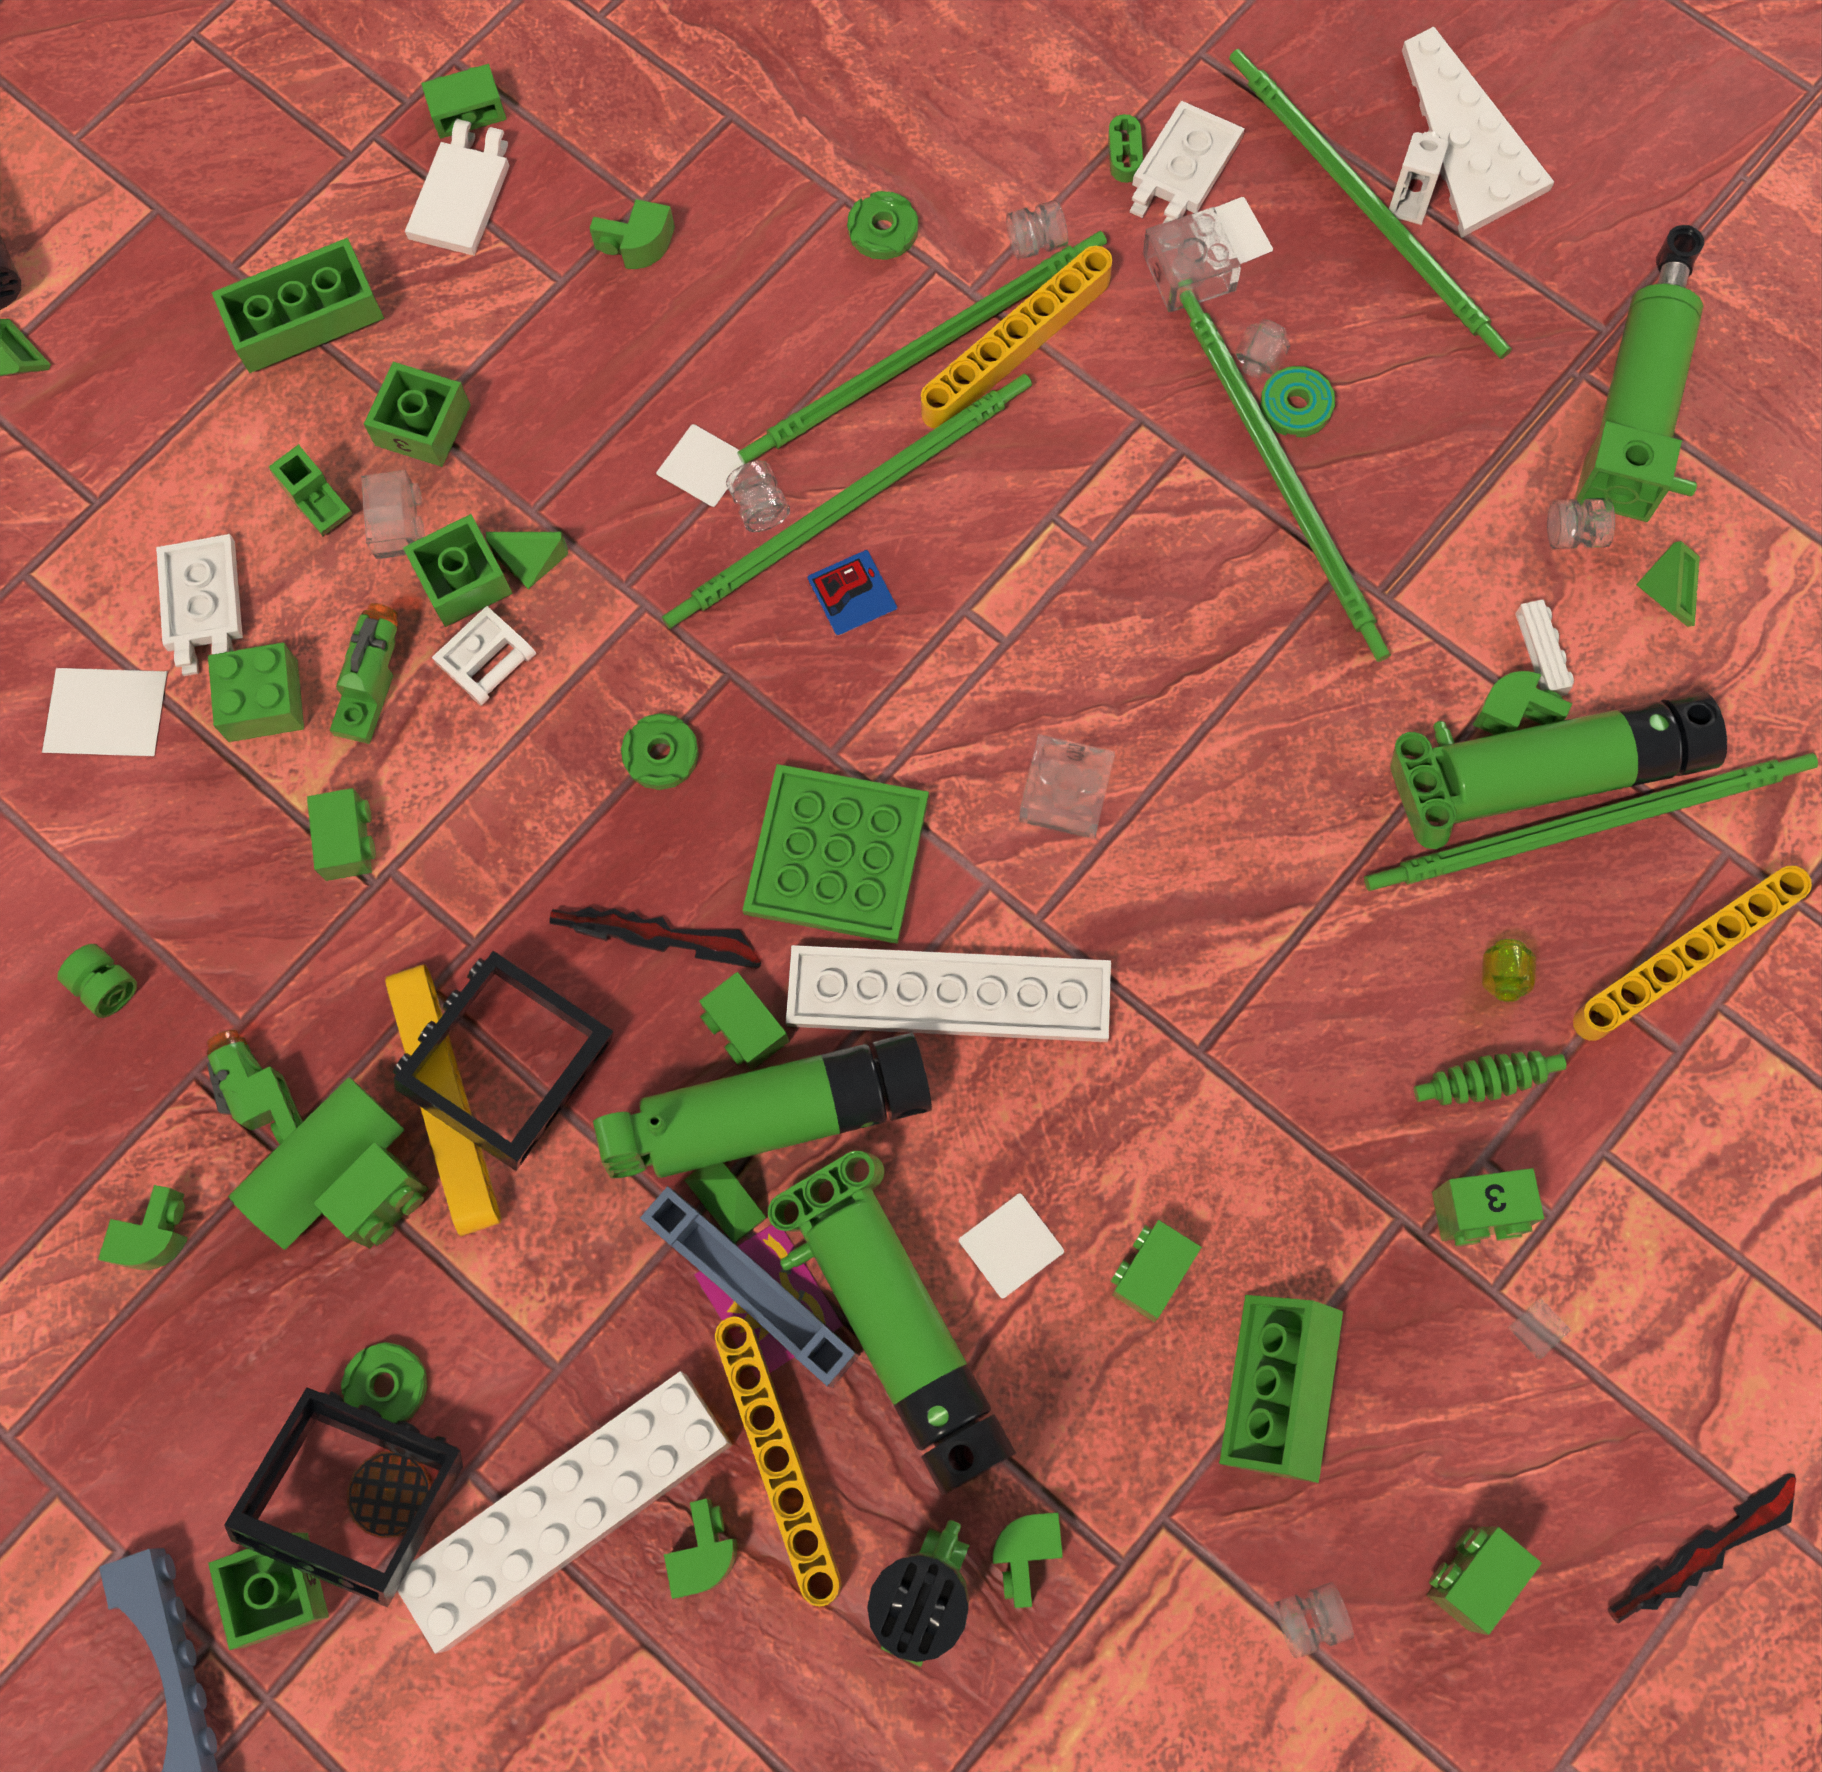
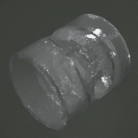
M1057 200L1036 205L1034 212L1023 208L1006 214L1008 236L1016 259L1021 260L1036 256L1040 248L1050 252L1068 246L1066 221Z
M758 460L741 465L727 477V488L734 503L741 506L738 512L748 531L761 532L769 530L782 523L788 517L790 507L782 490L778 488V482L770 464L766 461Z
M1609 498L1585 499L1582 505H1580L1577 499L1552 501L1548 511L1547 533L1550 547L1553 550L1575 549L1580 543H1582L1584 548H1606L1611 545L1615 530V513L1612 501Z
M1333 1582L1309 1589L1305 1599L1296 1594L1274 1602V1609L1282 1634L1295 1659L1319 1651L1320 1643L1323 1641L1329 1646H1333L1354 1638L1348 1612ZM1311 1614L1316 1628H1308L1304 1615Z

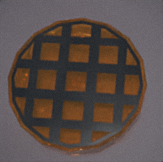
M393 1451L379 1452L365 1459L354 1471L347 1488V1507L353 1522L365 1533L378 1538L404 1536L432 1486L433 1480L422 1463Z

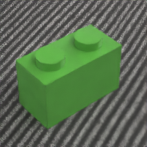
M489 64L472 67L465 71L437 77L421 83L440 139L452 136L453 125L457 119L470 122L471 127L469 131L507 120Z
M354 788L307 796L315 871L325 881L372 873L371 859L376 858V850L372 837L368 836L366 823H370L372 820L368 801L363 800Z
M738 972L699 1001L705 1011L700 1018L713 1035L720 1031L729 1043L724 1046V1049L738 1066L745 1062L749 1069L753 1071L790 1042L787 1033Z
M1160 1220L1157 1221L1153 1229L1146 1225L1144 1226L1133 1244V1247L1139 1250L1138 1254L1131 1264L1123 1260L1111 1279V1282L1117 1285L1112 1296L1154 1323L1161 1315L1202 1248Z

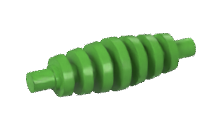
M1538 1050L1529 1051L1527 1058L1523 1052L1512 1053L1511 1060L1507 1054H1496L1494 1060L1490 1055L1479 1057L1478 1065L1475 1060L1464 1062L1463 1072L1458 1065L1450 1067L1448 1069V1079L1443 1071L1434 1073L1431 1083L1414 1086V1095L1417 1102L1435 1099L1439 1101L1440 1105H1451L1452 1095L1457 1104L1468 1103L1469 1096L1473 1102H1483L1485 1094L1490 1101L1500 1099L1502 1092L1505 1096L1515 1094L1517 1086L1521 1091L1531 1088L1532 1079L1536 1085L1547 1082L1549 1073L1566 1070V1061L1563 1054L1545 1057Z

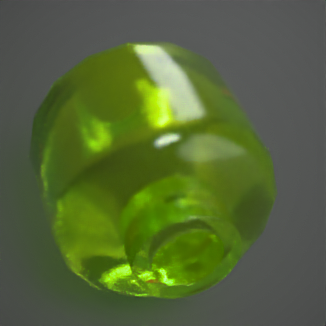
M1503 939L1497 941L1484 952L1482 986L1488 993L1494 995L1500 1001L1514 1002L1519 1000L1520 997L1528 995L1534 989L1536 955L1523 942L1514 939Z

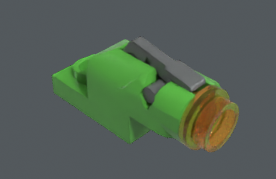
M370 603L367 610H363L358 617L336 684V689L342 696L330 727V732L334 736L367 744L371 742L394 676L388 668V664L395 646V635L399 623L396 621L398 613L390 607L378 603Z
M237 1030L220 1032L207 1041L209 1048L206 1052L209 1060L207 1066L218 1112L224 1115H232L235 1121L250 1130H255L271 1123V1130L277 1142L281 1144L303 1123L283 1075L272 1067L262 1069L251 1053L245 1037L240 1036Z

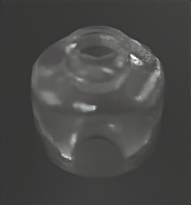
M1262 319L1260 323L1250 324L1235 351L1237 359L1242 363L1241 370L1254 378H1261L1262 374L1273 375L1276 373L1290 349V342L1286 337L1287 331L1279 324L1266 319Z

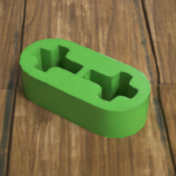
M1123 114L1113 118L1109 125V163L1111 175L1120 182L1128 183L1133 181L1134 174L1143 162V149L1139 121L1131 115ZM1120 130H1127L1129 135L1128 141L1122 142ZM1123 155L1129 156L1131 167H1124L1122 162Z

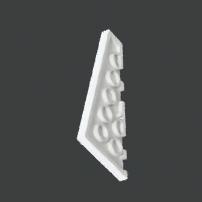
M1432 27L1406 40L1402 53L1412 85L1417 88L1420 98L1419 107L1422 116L1426 117L1429 126L1428 131L1437 133L1441 139H1445L1448 142L1440 173L1442 179L1446 180L1450 192L1449 201L1452 210L1456 211L1458 217V230L1461 238L1549 192L1554 184L1553 179L1436 28Z

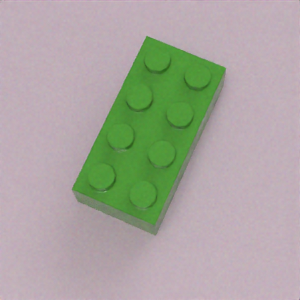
M348 237L211 292L235 351L249 373L384 319Z

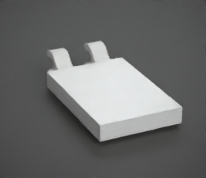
M1181 101L1134 174L1132 185L1137 187L1132 197L1134 204L1130 209V213L1143 218L1155 195L1170 202L1164 212V215L1167 217L1163 221L1162 227L1175 232L1186 210L1197 213L1242 140L1245 128Z
M457 119L453 125L451 144L441 142L405 233L409 240L475 256L510 167L507 158L503 157L507 150L508 142L502 140L503 130L490 127L485 138L484 152L470 149L475 140V133L469 132L471 123Z
M230 534L156 547L162 643L168 652L174 651L175 666L182 667L183 676L199 674V663L194 647L212 644V654L234 651L232 640L243 638L235 541Z

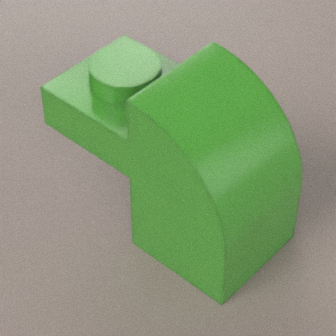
M636 199L628 224L593 217L589 229L596 250H600L608 255H622L626 269H641L656 263L663 257L669 247L675 225L670 206Z
M299 444L269 466L272 475L288 497L322 536H325L352 515L351 510L327 483L323 473Z
M1530 671L1513 672L1502 677L1494 684L1482 703L1473 726L1496 735L1515 731L1522 717L1542 725L1563 721L1567 717L1572 703L1563 700L1562 696L1556 692L1537 689L1536 686L1541 674Z
M154 1185L142 1225L110 1219L98 1260L137 1270H153L171 1262L181 1252L188 1238L173 1232L175 1225L179 1224L184 1214L185 1205L182 1201L184 1194L171 1188Z
M712 1499L690 1502L698 1547L664 1554L672 1599L705 1592L716 1587L729 1575L734 1566L737 1556V1539L719 1541L718 1533L725 1531L720 1506L713 1507Z
M1058 1512L1020 1517L1008 1524L996 1540L992 1557L993 1564L1010 1562L1011 1571L1002 1572L1005 1599L1013 1598L1014 1608L1032 1607L1028 1561L1063 1558Z

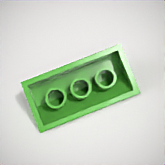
M1245 1295L1219 1464L1284 1478L1319 1483L1343 1311L1313 1300Z

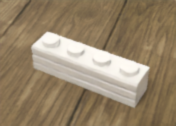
M1543 599L1523 603L1519 606L1515 615L1534 672L1541 674L1538 681L1540 690H1550L1558 693L1560 696L1567 695L1573 687L1574 678L1572 673L1567 670L1566 654L1564 650L1560 649L1558 643V630L1552 626L1551 609L1546 607Z

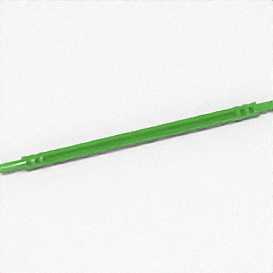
M1240 49L1233 51L1229 60L1249 81V88L1255 91L1258 98L1263 100L1267 108L1274 112L1453 310L1452 312L1461 319L1465 327H1468L1474 336L1479 335L1500 359L1505 358L1512 351V348L1490 325L1491 319L1484 315L1482 309L1474 304L1472 298L1464 293L1285 96L1282 89L1276 86V83L1269 78L1268 74L1264 70H1258Z
M1098 231L1074 247L1068 245L1062 251L1053 254L1049 259H1045L1036 267L805 408L791 414L787 419L781 420L777 425L768 428L766 435L737 452L740 460L746 465L773 447L779 449L785 443L794 440L798 435H802L811 427L1034 292L1090 246L1102 247L1107 244L1105 235L1102 231Z
M1190 286L1181 288L1177 295L1191 319L1190 327L1195 333L1198 342H1200L1203 351L1207 355L1337 594L1341 605L1345 609L1348 618L1351 620L1356 632L1362 633L1377 662L1386 660L1391 654L1375 626L1377 620L1374 614H1372L1362 592L1359 590L1234 362L1209 313L1203 312Z
M1024 373L997 392L995 390L990 391L690 593V598L662 616L666 626L671 629L699 609L705 611L1005 409L1004 404L1032 386L1030 378Z
M1814 753L1781 762L1773 759L1401 862L1400 867L1364 876L1365 886L1368 891L1401 882L1409 885L1781 782L1785 776L1817 768L1818 759Z

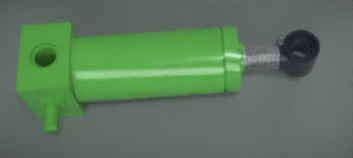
M1690 225L1676 226L1670 230L1656 256V265L1660 272L1658 284L1641 288L1632 296L1599 434L1584 459L1574 499L1575 504L1648 522L1668 491L1690 497L1695 494L1696 482L1674 476L1682 440L1673 438L1704 307L1700 297L1691 290L1686 289L1688 277L1692 274L1694 263L1704 246L1702 233Z

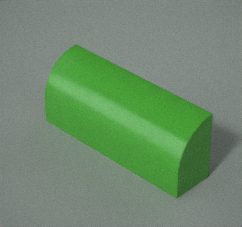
M348 1077L228 1197L257 1228L286 1250L322 1213L313 1203L374 1142L386 1149L405 1129L384 1107L352 1078Z

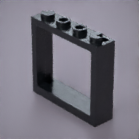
M492 951L486 960L482 958L477 960L467 975V978L470 979L462 991L455 989L443 1005V1010L446 1012L437 1023L430 1021L418 1037V1041L421 1044L412 1055L405 1053L394 1067L392 1073L396 1075L394 1077V1088L396 1091L517 1171L608 1048L612 1040L613 1031L495 951ZM494 974L589 1037L512 1142L415 1078Z
M306 1387L225 1522L224 1527L230 1540L236 1544L388 1608L463 1468L461 1452L457 1447L447 1444L444 1437L429 1438L420 1434V1431L408 1422L397 1421L395 1424L383 1419L379 1412L369 1406L359 1405L356 1408L344 1403V1400L332 1391L328 1395ZM317 1420L439 1471L384 1573L258 1520Z

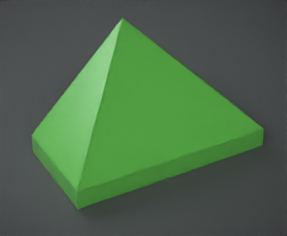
M0 319V376L49 370L51 364L10 319Z
M486 532V540L494 556L528 589L568 555V547L562 532Z
M1682 541L1671 545L1636 585L1687 627L1695 626L1700 556Z
M724 1163L699 1168L684 1179L734 1244L767 1219Z

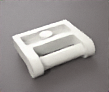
M486 606L446 643L432 659L474 701L482 706L490 698L488 694L524 660L528 662L534 657L536 652L520 635ZM507 643L514 648L478 683L471 678Z

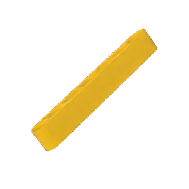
M1090 246L1083 250L925 385L921 392V415L924 423L930 428L935 429L976 402L1101 295L1110 283L1112 256L1110 252L1101 246ZM1090 269H1098L1100 271H1091ZM1064 291H1072V292H1074V293L1068 294V293H1065ZM1046 313L1048 316H1039L1038 314ZM1019 335L1023 338L1015 339L1012 336ZM986 358H995V359H997V360H996V361L989 362V361H986V360H984V359H986ZM967 380L971 383L963 385L957 382ZM934 403L944 404V406L938 408L932 407L930 405Z
M1785 866L1591 998L1574 1015L1573 1027L1576 1033L1589 1041H1596L1605 1037L1805 898L1812 887L1811 878L1808 873L1798 866ZM1780 882H1784L1788 886H1790L1792 890V895H1789L1782 890V888L1780 887ZM1748 903L1755 904L1760 909L1761 917L1754 915L1750 911ZM1717 924L1723 925L1728 929L1730 938H1725L1718 932ZM1685 946L1693 947L1699 955V960L1691 959L1685 951ZM1653 967L1662 969L1666 973L1668 981L1662 982L1658 980L1654 975ZM1621 989L1631 991L1636 998V1004L1627 1003L1621 995ZM1589 1011L1598 1012L1603 1017L1604 1027L1597 1026L1591 1022Z
M425 964L385 977L387 991L404 1051L410 1055L421 1044L418 1041V1037L430 1021L437 1023L443 1015L431 974ZM448 1034L415 1078L472 1116ZM420 1107L452 1221L458 1235L462 1237L501 1223L499 1207L482 1148Z
M739 1317L726 1318L716 1328L715 1342L801 1594L811 1605L818 1607L828 1605L836 1600L841 1592V1577L757 1335L752 1326L744 1319ZM733 1327H743L747 1336L743 1346L737 1349L728 1348L725 1342L727 1332ZM746 1367H757L760 1371V1382L753 1389H743L739 1384L740 1373ZM760 1407H770L775 1416L773 1425L763 1431L756 1429L753 1424L754 1413ZM776 1447L784 1448L789 1455L788 1465L780 1472H773L767 1465V1456ZM791 1488L798 1489L803 1495L804 1500L802 1508L794 1514L787 1513L781 1506L782 1495ZM803 1530L812 1531L818 1538V1547L810 1556L800 1554L795 1546L796 1537ZM818 1572L826 1573L833 1582L832 1592L826 1598H818L810 1590V1580Z

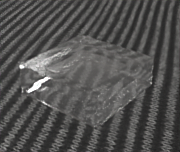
M1541 1298L1537 1299L1508 1327L1537 1359H1542L1571 1331Z

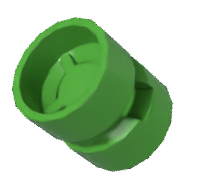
M92 943L74 951L61 965L57 976L58 981L75 997H80V1001L98 1018H106L118 1012L129 1002L137 989V981L120 965H114V960L101 947Z

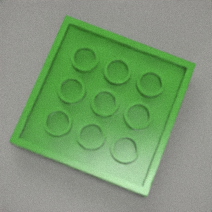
M776 764L742 910L743 914L898 944L927 810L929 792Z

